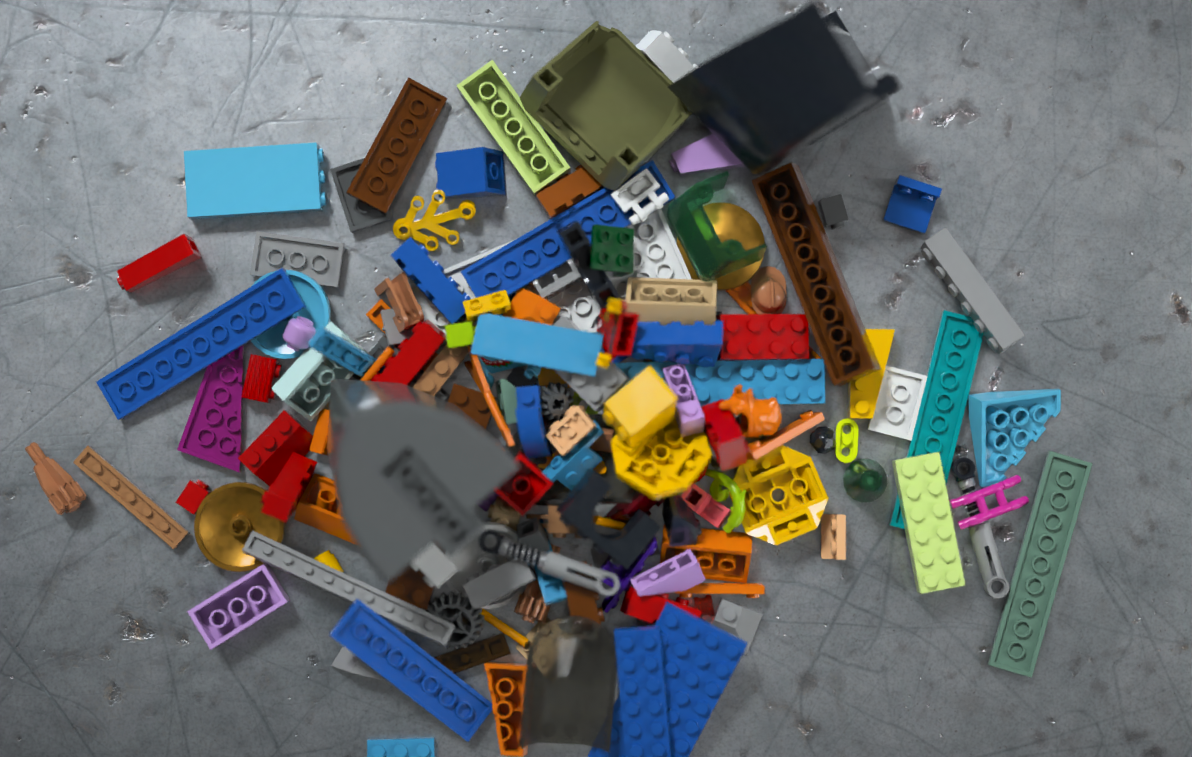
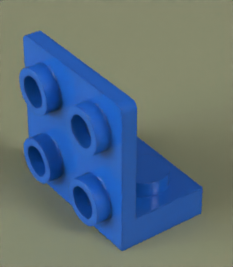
M899 175L896 178L883 220L925 233L935 202L940 197L942 189Z

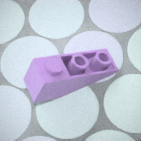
M677 364L663 368L666 385L678 398L674 416L681 436L685 437L703 432L704 415L685 365Z

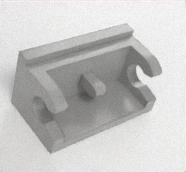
M570 258L567 260V263L543 277L533 280L532 283L539 295L549 300L582 281V278Z

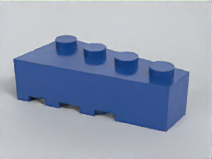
M410 237L391 254V257L451 324L461 323L467 317L463 301L470 300L471 298L466 292L461 294L457 290L459 285L451 276L447 278L442 273L444 268L436 260L432 262L428 257L430 253L422 244L418 246Z
M672 321V323L667 325H661L660 322H638L631 356L626 355V357L651 359L657 362H677L681 365L694 364L701 367H714L722 346L723 321H715V325H704V321H694V325H682L681 321Z

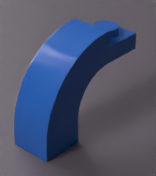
M540 386L516 388L517 425L526 456L530 459L552 457L551 442L545 436L547 432L542 417Z

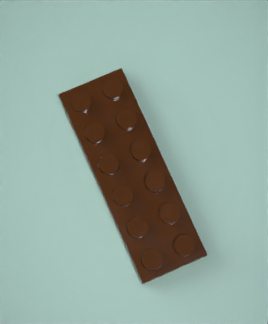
M408 77L346 194L386 215L447 98Z

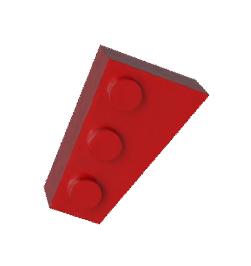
M723 399L700 406L704 415V431L721 471L746 464V454L749 453L748 445L744 440L738 423L734 420V414L731 412V409L726 410L719 407L720 403L724 401Z
M293 452L275 482L270 485L268 491L264 492L260 502L263 504L261 512L287 522L297 509L298 502L312 479L318 462Z
M632 586L626 591L620 611L624 614L650 623L657 622L666 602L699 618L702 611L689 605V600L677 597L676 600L668 598V593L638 596L635 588Z

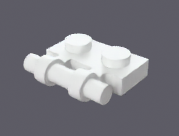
M647 168L611 194L612 199L624 214L630 209L634 211L635 214L628 218L633 226L639 221L643 222L646 220L647 215L656 209H661L663 204L669 200L665 192L658 197L654 193L660 188V185ZM648 197L651 202L641 209L638 203Z

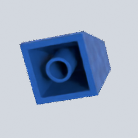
M478 147L436 153L435 169L438 178L436 189L444 191L446 199L506 195L504 153L502 151Z

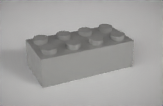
M562 316L553 325L580 330L567 316ZM613 361L609 363L607 369L597 366L595 377L554 369L595 411H600L604 407L605 402L630 380Z

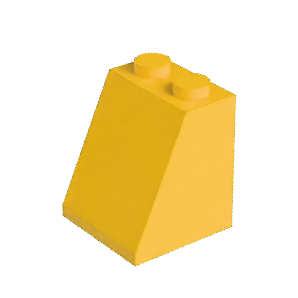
M649 366L605 402L603 418L608 425L613 426L618 438L621 441H625L631 447L673 422L678 398L655 370Z

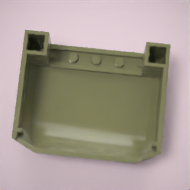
M598 21L594 22L536 72L519 97L524 109L605 188L614 191L662 148L692 114L667 88L673 82L620 30L613 27L608 29L599 25Z

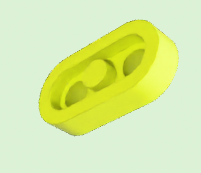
M849 418L840 420L835 428L836 447L834 453L840 462H852L858 453V425ZM845 425L850 427L848 434H845L842 430ZM845 447L849 449L848 456L842 455V449Z

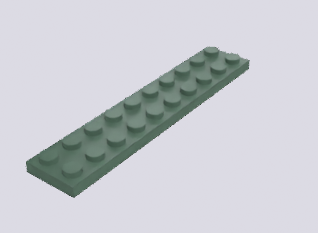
M1048 451L987 665L1032 678L1093 463Z

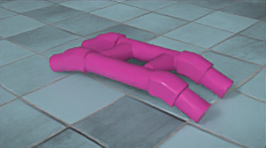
M1015 475L988 487L950 500L953 509L976 501L980 514L958 521L960 530L980 524L1028 504L1029 499L1027 496L1007 502L1003 490L1019 484L1021 477ZM995 493L999 506L988 510L984 497Z

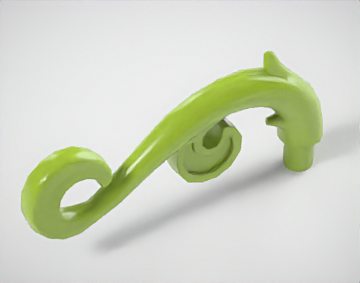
M707 469L705 475L714 479L710 485L712 498L717 502H721L728 498L729 492L732 496L733 507H731V515L723 527L726 533H730L741 524L744 518L746 491L743 490L741 492L736 482L726 474Z

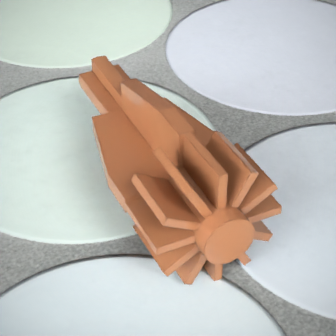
M31 443L25 450L36 464L33 469L42 490L49 498L48 501L54 510L60 515L77 510L82 504L81 501H84L87 495L77 481L75 482L53 458L50 459L45 456L37 443Z
M551 544L553 552L559 554L561 548ZM538 579L527 584L523 594L519 595L513 611L516 614L523 615L522 620L533 624L535 620L544 623L551 605H545Z

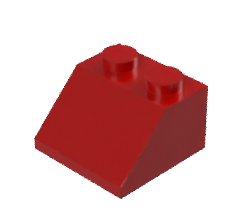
M519 450L514 458L520 466L498 485L494 491L520 515L524 516L553 485V482Z

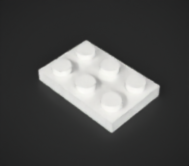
M886 366L874 415L869 421L867 430L911 441L927 376Z

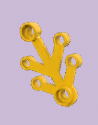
M435 190L423 218L413 221L417 211L424 207V199L421 196H414L405 218H400L394 223L393 233L401 240H407L411 237L425 244L427 250L434 251L438 248V239L434 236L428 237L418 231L419 229L426 228L446 238L448 244L455 245L459 241V233L455 230H449L439 225V223L460 217L471 219L475 215L476 205L470 200H464L457 209L434 215L446 197L444 191ZM440 194L443 198L441 200L435 199V195ZM419 200L421 205L415 206L414 201ZM468 208L470 209L471 213L465 214L463 213V209ZM406 227L408 231L405 233L401 232L400 228ZM449 235H455L457 239L450 240ZM434 241L436 245L430 246L428 242Z

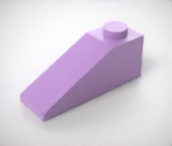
M689 549L630 580L638 596L684 591L706 579L695 556Z

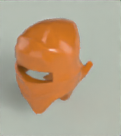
M740 384L734 387L730 399L721 402L719 405L720 409H731V412L736 416L742 413L739 427L743 437L758 438L761 434L764 436L773 435L778 431V427L781 424V410L775 397L761 400L756 399L751 388L744 393Z

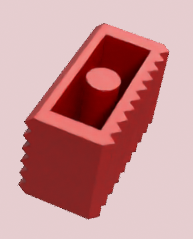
M251 354L241 397L270 403L271 399L274 400L276 393L271 388L274 386L276 378H279L282 365H279V360Z

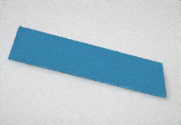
M484 313L478 317L471 354L595 377L597 370L596 361L601 350L603 335Z

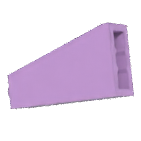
M714 134L671 153L672 159L669 160L673 172L678 171L680 176L745 166Z

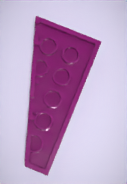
M244 345L206 368L177 448L178 451L237 472H241V461L238 457L241 455L243 398L241 396L243 392Z

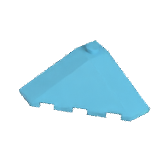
M1060 389L1001 391L969 395V421L979 485L981 487L990 486L1005 480L1007 477L1004 473L1011 464L1016 466L1026 454L1024 448L1031 440L1036 442L1046 430L1043 426L1051 416L1056 417L1060 413Z

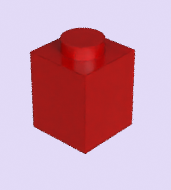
M200 479L197 481L190 480L175 503L196 515L200 504L212 491L208 489L209 485Z

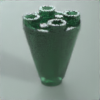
M858 459L851 462L843 475V486L846 494L859 502H872L878 499L885 492L887 486V474L884 468L877 461L871 459ZM869 476L874 478L872 485L866 483V479Z

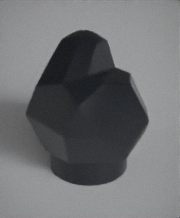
M818 427L810 434V444L817 453L826 454L836 447V441L833 438L834 430L828 427Z

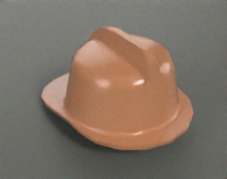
M761 267L752 277L751 301L753 309L757 314H781L785 309L787 301L786 281L781 271L775 267Z

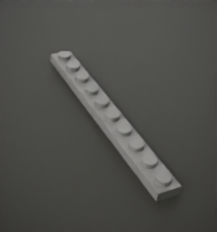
M255 531L251 532L242 549V553L351 604L357 598L383 619L443 647H446L455 628V625Z

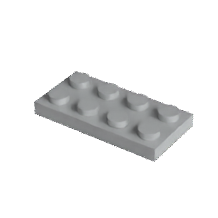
M256 231L250 275L262 277L270 272L284 268L285 270L302 272L313 278L321 286L339 288L345 244Z

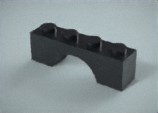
M575 220L557 230L559 238L599 310L602 308L608 309L609 299L621 300L605 271L591 269V244L580 223Z

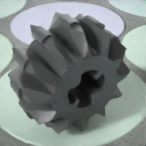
M549 382L547 388L541 386L542 415L548 420L552 418L559 420L560 415L566 416L565 411L571 407L569 403L573 401V397L570 396V390L558 382L556 384Z

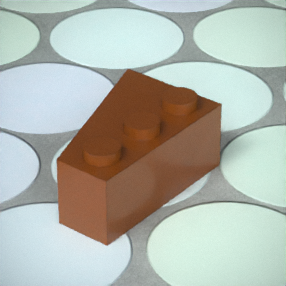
M580 164L575 168V172L570 175L568 173L563 175L555 184L542 189L536 194V197L549 219H552L605 187Z

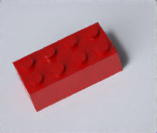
M720 314L716 316V321H723L722 346L716 361L809 359L808 320L805 314Z

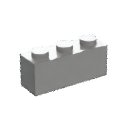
M514 557L506 558V563L502 565L496 563L486 568L487 573L481 576L479 573L468 577L467 583L463 584V587L473 608L480 609L537 580L530 563L527 565L526 561L521 562L520 559L515 560Z

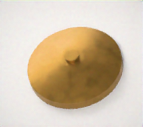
M724 202L707 204L692 212L681 225L676 241L693 280H717V291L732 290L747 283L759 270L765 252L764 235L757 220L742 207Z
M234 482L216 488L202 501L195 516L194 533L201 552L211 563L222 569L235 572L253 570L265 564L242 553V549L252 531L280 544L282 543L285 522L261 512L263 504L260 502L266 491L265 489L252 483Z

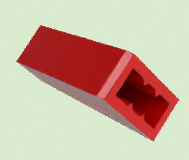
M184 233L117 270L119 275L117 281L122 290L126 289V291L131 293L201 259L202 256L193 238Z

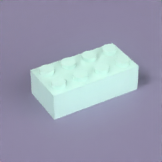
M332 322L325 327L327 330L366 352L355 340ZM309 346L271 389L286 404L309 421H312L330 401L332 381L335 379L348 380L354 373Z

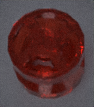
M711 594L706 595L704 598L693 597L695 608L702 611L700 618L704 615L715 616Z

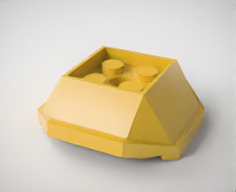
M675 416L672 423L631 447L625 441H621L617 434L611 440L616 477L653 500L687 491L712 458L705 432L682 437Z
M781 445L759 459L747 460L746 464L738 467L733 480L739 486L741 492L743 490L746 491L745 515L741 522L745 533L778 545L818 528L828 496L811 457ZM777 488L781 489L784 493L783 499L778 502L772 498V492Z

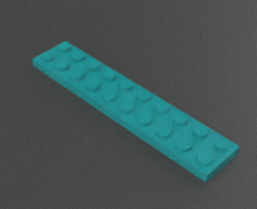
M943 310L906 458L939 452L945 484H947L984 334L977 331L974 326V320L971 317ZM897 492L889 525L905 529Z

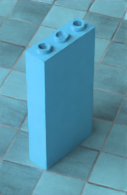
M316 142L184 151L187 217L194 220L323 211V205H326V193L322 192V183H325V172L321 170L320 162L324 161L323 148H319Z

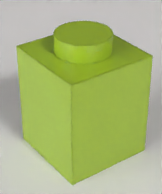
M472 321L445 325L448 348L453 349L473 345L476 326H473Z

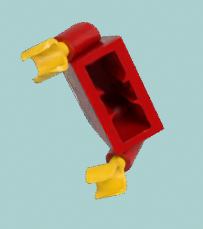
M609 299L608 309L602 308L600 314L595 319L597 325L596 333L603 335L602 348L604 350V353L599 352L596 366L607 369L609 363L617 355L631 356L639 314L626 311L628 303L625 300Z

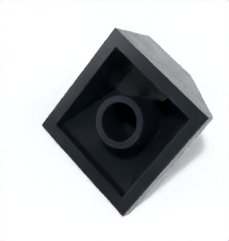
M679 493L664 497L662 516L669 546L696 545L697 536L701 535L700 522H696L694 512Z

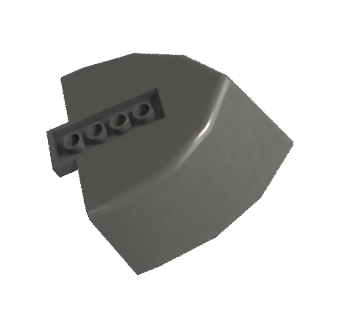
M335 379L331 383L327 440L328 456L342 520L369 566L385 583H388L434 542L452 558L486 528L471 509L520 466L514 456L500 440L455 404L405 384Z

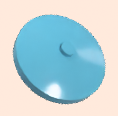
M286 270L306 307L251 340L253 345L260 351L275 358H297L306 350L300 349L295 351L287 347L288 343L284 340L283 334L291 319H296L298 316L309 319L314 323L313 326L316 329V333L321 327L325 328L331 320L330 304L323 288L310 276L295 270ZM276 271L270 272L260 277L257 281H255L253 285H255L256 283H258L259 281L263 280L264 278L268 277Z

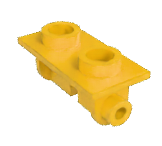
M506 290L463 301L467 320H472L473 322L478 320L480 314L491 312L492 315L508 313L507 310H511Z

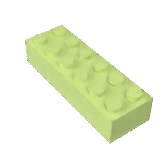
M493 60L456 85L458 91L534 196L571 171L570 166L539 123L524 109L518 94Z
M939 452L892 460L917 592L922 594L964 586L965 581Z

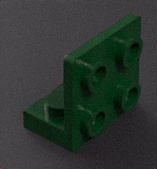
M592 225L591 269L611 271L615 277L632 274L634 229Z

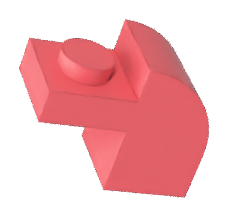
M694 483L681 495L691 510L718 529L731 513L730 509L715 501L711 495Z

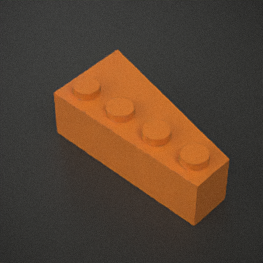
M486 662L484 666L488 677V688L492 699L500 753L505 756L524 757L528 754L533 665Z

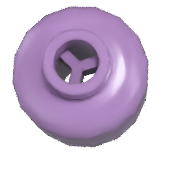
M301 316L291 319L283 334L284 340L288 343L287 347L295 351L307 349L309 347L308 342L316 334V329L313 326L314 323Z

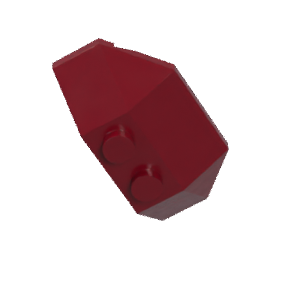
M632 488L604 517L628 523L638 509L650 516L652 513L649 510L655 504L659 507L663 503L664 497L653 500L637 489Z

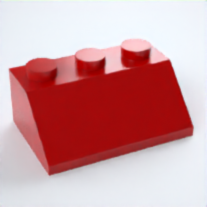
M284 410L238 459L253 474L270 486L275 482L293 452L302 456H306L310 452L313 434L288 410Z

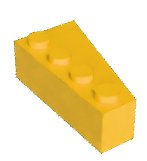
M865 329L881 369L848 383L847 418H873L895 329Z

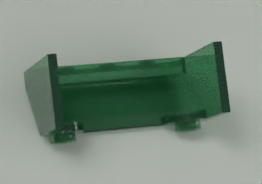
M728 171L694 184L670 203L667 209V217L697 276L703 281H712L758 262L762 259L767 249L766 243L745 251L738 240L729 239L721 242L702 205L712 200L714 192L724 189L729 177Z

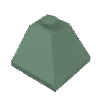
M500 379L495 382L499 409L507 425L517 424L516 387L507 380Z

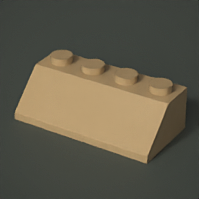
M628 277L626 292L628 309L626 311L638 313V322H660L661 325H667L672 323V321H681L682 325H694V321H704V325H715L717 280Z

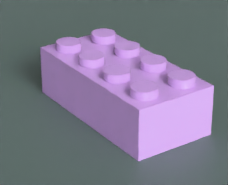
M265 563L187 612L211 650L291 600L271 567Z

